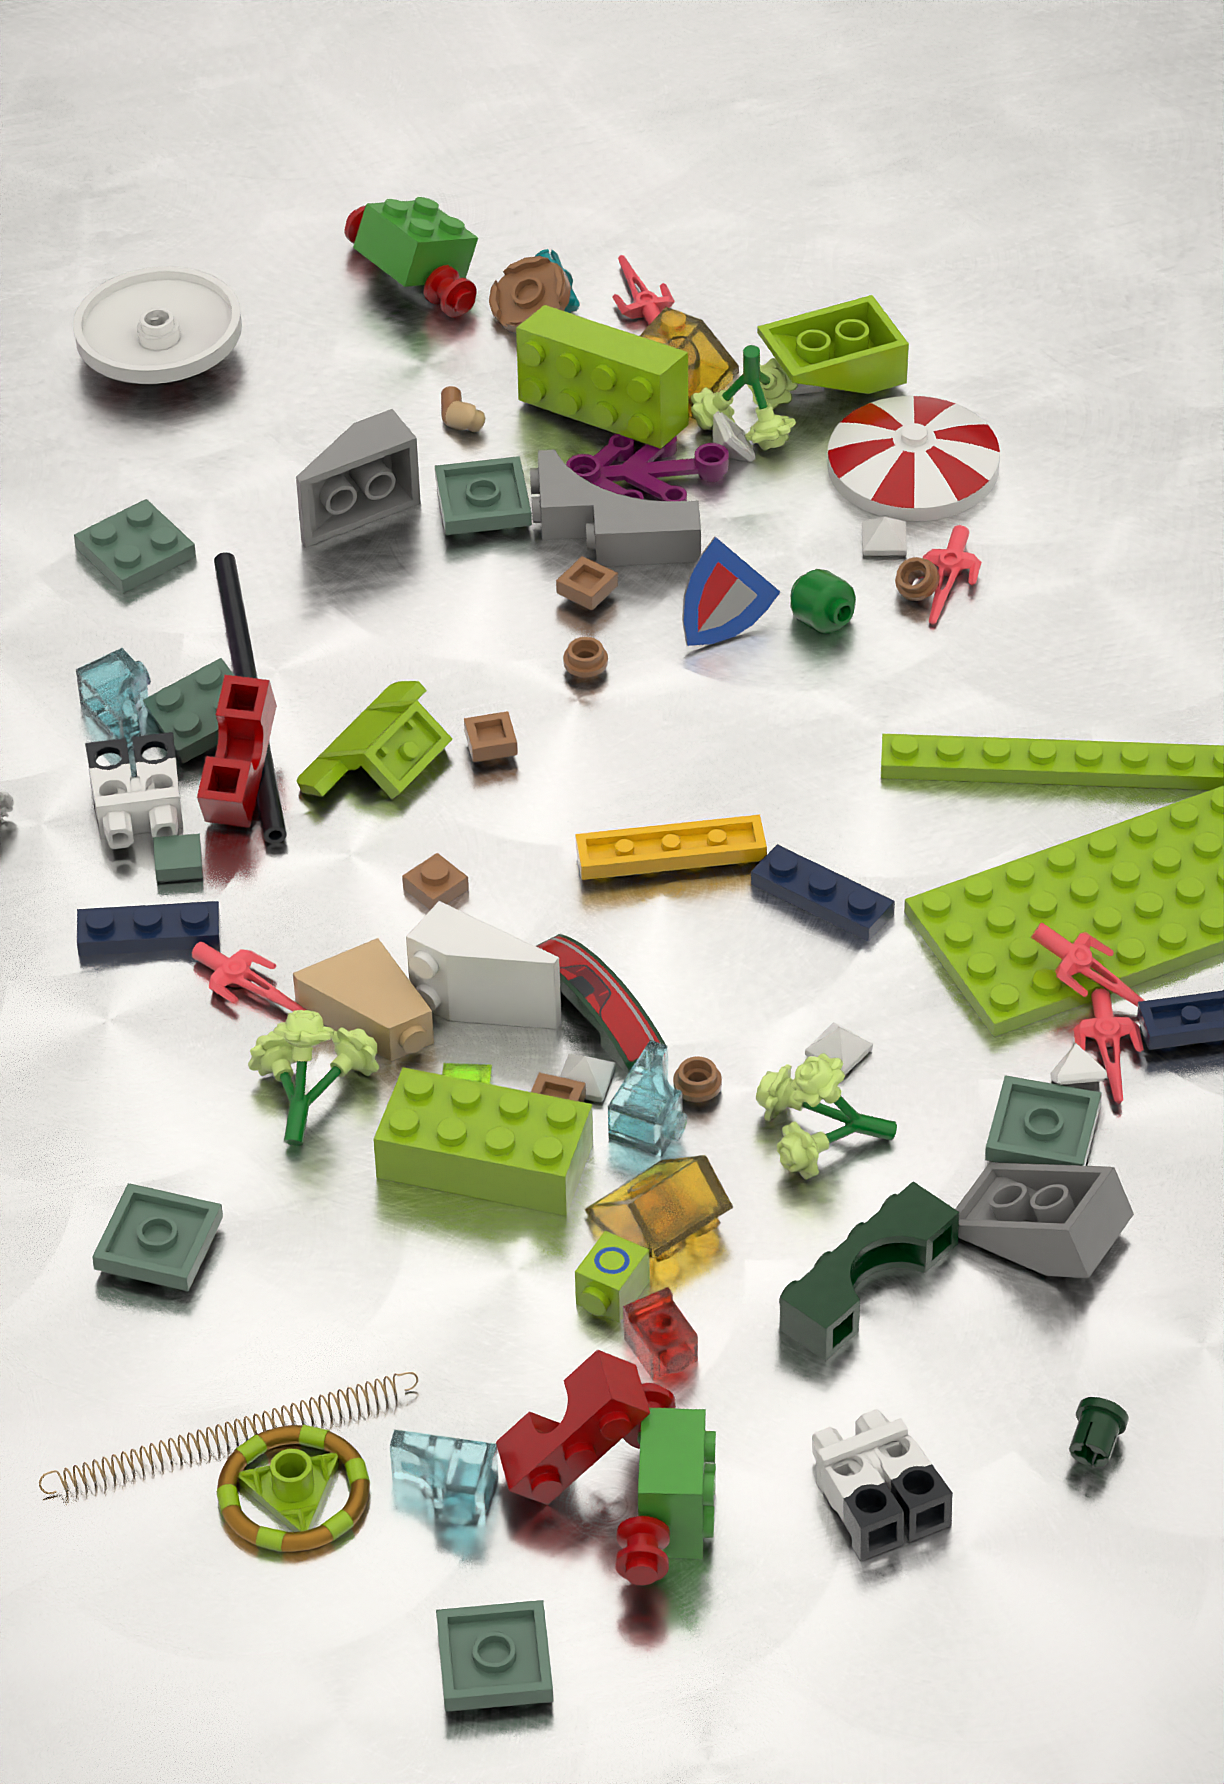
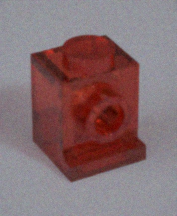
M669 1287L623 1306L624 1340L653 1381L670 1373L681 1372L690 1364L698 1361V1335L673 1301V1293Z

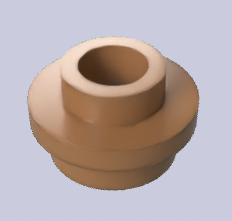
M913 557L905 560L899 566L895 584L899 593L904 598L911 601H919L935 592L940 576L937 568L931 561ZM918 577H925L920 583L912 585Z
M579 637L569 643L563 655V664L570 674L589 678L602 673L606 669L608 654L599 640L592 637Z
M700 1056L685 1059L675 1071L673 1087L675 1092L687 1101L704 1102L714 1098L720 1092L722 1076L710 1059Z

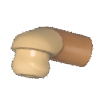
M448 386L441 391V416L445 425L456 430L468 429L473 433L482 429L486 419L484 412L476 410L475 405L462 402L460 389Z

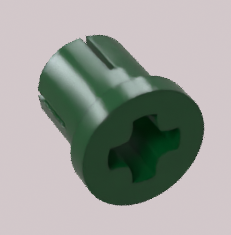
M1087 1397L1079 1402L1076 1410L1078 1424L1069 1447V1452L1075 1460L1084 1465L1093 1467L1094 1464L1095 1467H1104L1109 1463L1118 1435L1126 1430L1129 1416L1115 1402L1100 1397Z

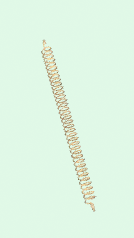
M414 1372L394 1373L393 1383L388 1376L384 1377L383 1384L376 1378L374 1387L369 1381H366L365 1390L360 1384H357L355 1392L348 1386L346 1395L341 1389H338L337 1398L332 1392H329L328 1402L320 1394L318 1403L313 1397H310L309 1407L304 1400H301L300 1410L292 1402L290 1412L285 1405H282L281 1415L276 1408H273L271 1413L272 1419L269 1413L264 1410L262 1420L258 1414L254 1413L253 1424L247 1416L243 1419V1425L236 1418L234 1420V1429L230 1422H225V1432L219 1424L215 1426V1434L210 1427H207L206 1438L203 1432L198 1429L196 1439L192 1433L188 1432L187 1443L184 1437L179 1434L177 1438L178 1447L174 1439L170 1437L168 1439V1448L164 1441H159V1452L153 1443L149 1445V1454L146 1448L141 1445L139 1450L140 1458L136 1450L132 1448L130 1450V1459L126 1452H121V1463L115 1454L111 1455V1465L108 1459L103 1456L101 1460L102 1469L98 1461L93 1459L92 1471L86 1462L83 1463V1475L77 1465L73 1466V1477L69 1469L65 1467L63 1470L64 1481L59 1471L53 1470L41 1476L39 1488L48 1495L57 1493L56 1490L47 1492L41 1486L42 1479L46 1475L56 1472L64 1490L67 1491L66 1471L70 1476L73 1486L77 1488L75 1467L80 1474L83 1484L86 1486L85 1465L93 1482L96 1483L94 1462L102 1478L105 1480L104 1459L112 1476L115 1477L113 1457H115L124 1475L123 1454L128 1461L131 1471L134 1472L132 1452L135 1453L140 1467L143 1469L142 1448L150 1465L153 1466L151 1446H153L162 1464L161 1443L167 1452L169 1460L172 1461L170 1440L173 1442L179 1458L182 1457L180 1438L188 1454L191 1455L189 1435L192 1437L197 1451L200 1453L199 1432L204 1439L207 1449L210 1450L208 1429L217 1447L220 1446L218 1427L224 1436L226 1444H229L227 1424L231 1428L236 1442H238L236 1422L239 1423L245 1439H248L246 1418L251 1425L254 1435H257L255 1416H257L263 1431H266L265 1413L270 1420L272 1428H276L274 1410L282 1426H285L283 1408L287 1411L292 1425H295L293 1405L299 1414L301 1422L304 1423L302 1402L313 1421L311 1400L314 1401L322 1418L321 1397L325 1401L329 1414L332 1415L330 1394L333 1396L339 1412H341L339 1392L342 1393L350 1410L349 1389L354 1395L357 1406L360 1407L358 1386L361 1388L367 1404H369L367 1384L370 1385L378 1402L377 1381L381 1385L385 1398L388 1399L386 1378L397 1397L395 1376L406 1374L415 1376L416 1383L414 1386L404 1389V1391H409L416 1387L418 1376Z

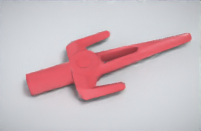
M620 255L618 260L630 287L634 302L626 305L617 294L612 296L613 300L623 315L630 319L644 317L655 336L661 337L665 335L668 331V325L661 313L668 311L675 302L665 283L660 285L663 297H657L655 293L646 288L626 257ZM634 284H637V286L641 290L640 293L637 292V289Z
M957 525L953 528L947 549H932L923 555L924 559L931 561L938 567L940 576L928 621L931 625L937 623L956 577L964 569H970L968 583L973 586L978 578L982 562L974 554L964 552L970 532L967 527ZM944 576L949 577L945 588L941 590Z
M1042 922L1033 932L1032 939L1062 959L1055 970L1057 978L1083 997L1088 995V991L1072 977L1074 974H1083L1137 1007L1139 1001H1145L1092 957L1090 946L1108 956H1113L1114 952L1087 932L1080 933L1073 943Z
M203 942L197 943L193 948L192 958L215 971L211 975L209 989L230 1002L237 1003L238 998L224 987L227 985L230 987H242L291 1011L306 1010L250 969L252 962L269 969L276 968L275 963L252 950L240 949L229 958Z
M1101 988L1094 990L1091 994L1095 1018L1082 1020L1073 1028L1075 1043L1084 1051L1086 1037L1094 1038L1103 1058L1114 1101L1120 1104L1123 1101L1120 1038L1129 1034L1136 1051L1141 1052L1144 1048L1139 1025L1129 1017H1114L1110 992ZM1109 1047H1113L1114 1063H1111L1107 1052Z

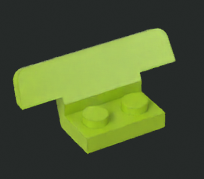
M398 681L389 685L297 777L296 782L301 792L324 796L348 770H356L362 766L391 799L399 795L453 740L419 703L418 699L427 691L419 681Z

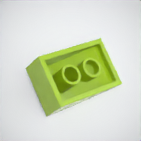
M873 295L757 326L758 335L792 383L865 394L883 391L907 383L909 343Z

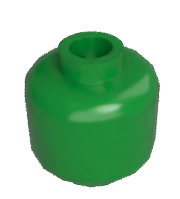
M815 569L807 572L795 581L791 589L790 607L793 615L799 621L819 633L830 634L844 627L853 617L856 606L854 588L848 582L828 570Z

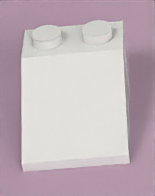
M438 901L407 934L409 980L430 1007L432 1013L449 1021L547 1029H557L560 1026L559 957L441 901Z

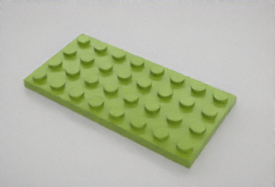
M1224 786L906 898L904 913L993 1037L1092 1001L1091 994L1094 990L1106 989L1081 973L1074 974L1072 977L1088 991V995L1083 997L1057 978L1055 970L1062 959L1031 938L1041 922L1071 943L1074 942L1080 933L1087 932L1111 948L1114 952L1113 956H1108L1091 946L1090 951L1094 959L1128 987L1224 953Z

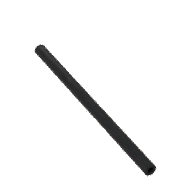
M223 552L214 558V566L234 675L258 678L236 559L233 554ZM269 741L257 793V802L264 839L268 843L274 844L282 842L286 838L287 832Z

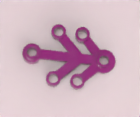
M615 434L610 437L609 444L594 456L589 454L574 455L568 459L566 465L588 482L616 494L644 499L640 491L626 490L612 482L626 481L661 499V501H687V492L684 488L671 486L657 478L699 474V477L706 482L720 481L729 470V452L723 445L707 443L696 449L694 458L653 462L657 457L668 458L677 452V436L661 449L646 444L634 454V439ZM614 460L620 462L625 461L623 464L620 465H610Z

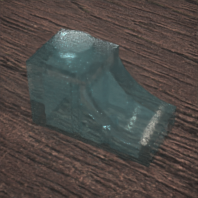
M120 648L76 669L80 703L113 739L126 738L129 752L133 750L132 737L141 736L138 713L141 709L145 708L143 699L148 697L147 686L150 685L151 680L144 664L139 660L135 662L123 648Z
M653 1040L648 1042L608 1105V1138L659 1157L664 1155L672 1140L676 1142L680 1140L687 1124V1114L683 1113V1091L673 1088L667 1081V1045Z
M394 1429L390 1442L392 1478L409 1482L423 1490L433 1501L434 1519L447 1520L459 1525L468 1523L486 1526L499 1477L497 1444Z

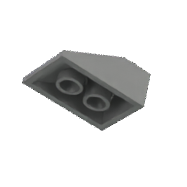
M393 409L353 423L296 476L300 533L303 546L305 548L421 504L417 438Z
M989 1163L955 1208L959 1211L958 1238L1046 1276L1089 1278L1134 1215L1115 1167Z

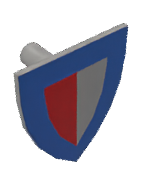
M717 537L711 540L700 555L689 575L685 589L682 623L686 646L714 644L735 637L754 625L780 594V591Z

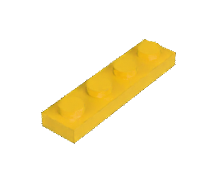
M760 814L575 834L576 851L582 880L761 861L767 855V845Z

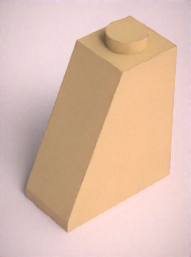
M379 938L293 973L296 1003L306 1010L318 1012L323 1018V1024L334 1029V1031H338L341 1027L348 1031L357 1028L364 1030L369 1037L374 1038L377 1043V1054L394 1061L434 1044L432 1010Z

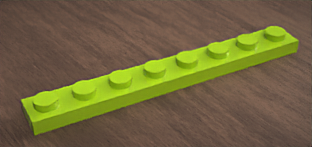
M882 733L881 778L1212 790L1224 786V745Z

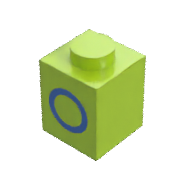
M604 1231L575 1270L576 1304L582 1306L591 1314L602 1315L620 1323L650 1282L649 1249Z

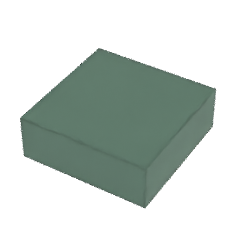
M200 833L153 837L156 882L203 878Z

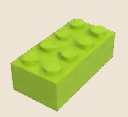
M547 305L542 306L516 327L519 401L660 449L689 425L688 352Z
M402 1067L373 1138L376 1178L567 1216L593 1146L592 1104Z

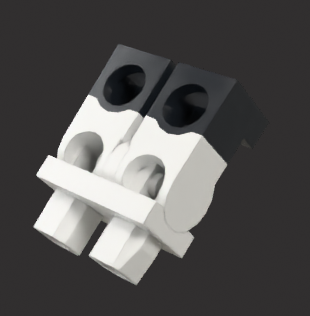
M173 732L132 737L137 777L134 778L131 776L126 738L85 743L100 839L106 838L111 849L129 847L134 843L133 834L151 832L153 840V837L177 835L178 828H183ZM159 747L167 751L164 758L157 760H147L142 757V754L147 749ZM107 753H114L122 758L118 764L101 766L96 762L98 757Z
M875 1409L862 1414L855 1421L856 1435L843 1439L838 1430L831 1426L814 1432L812 1435V1453L816 1461V1484L823 1495H826L832 1508L838 1512L852 1536V1547L860 1561L902 1546L904 1535L910 1543L952 1526L953 1492L912 1436L908 1435V1427L902 1418L890 1422L879 1409Z

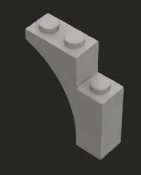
M538 450V468H530L531 494H540V497H531L532 521L533 523H541L542 540L586 538L587 550L595 549L596 563L605 567L697 562L701 555L699 501H653L616 494L602 489L577 475L562 461L556 450Z

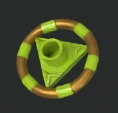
M287 1425L272 1428L257 1435L255 1434L234 1449V1452L226 1460L220 1472L216 1494L221 1515L228 1525L243 1539L257 1547L279 1552H297L318 1548L333 1542L351 1529L366 1507L371 1482L365 1461L359 1452L344 1438L330 1432V1430L318 1427ZM299 1444L330 1452L309 1457L304 1451L299 1449H286L277 1453L269 1466L244 1470L247 1465L267 1450L282 1445ZM339 1459L345 1466L351 1488L348 1500L340 1511L319 1527L313 1528L338 1468ZM238 1479L241 1487L293 1532L260 1526L249 1519L241 1508L236 1488Z

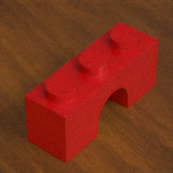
M224 675L216 711L219 730L217 751L215 757L206 756L197 794V800L205 822L250 828L277 708L270 680Z
M597 1349L563 1380L568 1403L565 1415L560 1423L529 1411L496 1441L510 1492L546 1505L550 1504L650 1414L636 1364Z

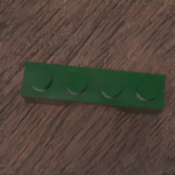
M914 1181L899 1194L890 1195L875 1215L865 1223H858L844 1242L832 1252L827 1251L823 1253L816 1261L813 1269L799 1281L794 1280L784 1288L779 1298V1329L826 1362L859 1332L860 1298L854 1290L857 1285L868 1276L887 1269H910L926 1273L958 1245L959 1211Z

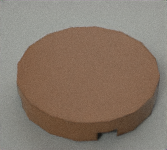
M542 256L526 257L510 264L503 271L505 275L499 282L495 280L489 296V305L493 316L506 330L516 333V327L544 305L564 311L569 303L571 286L564 270L557 263L550 262L548 258Z

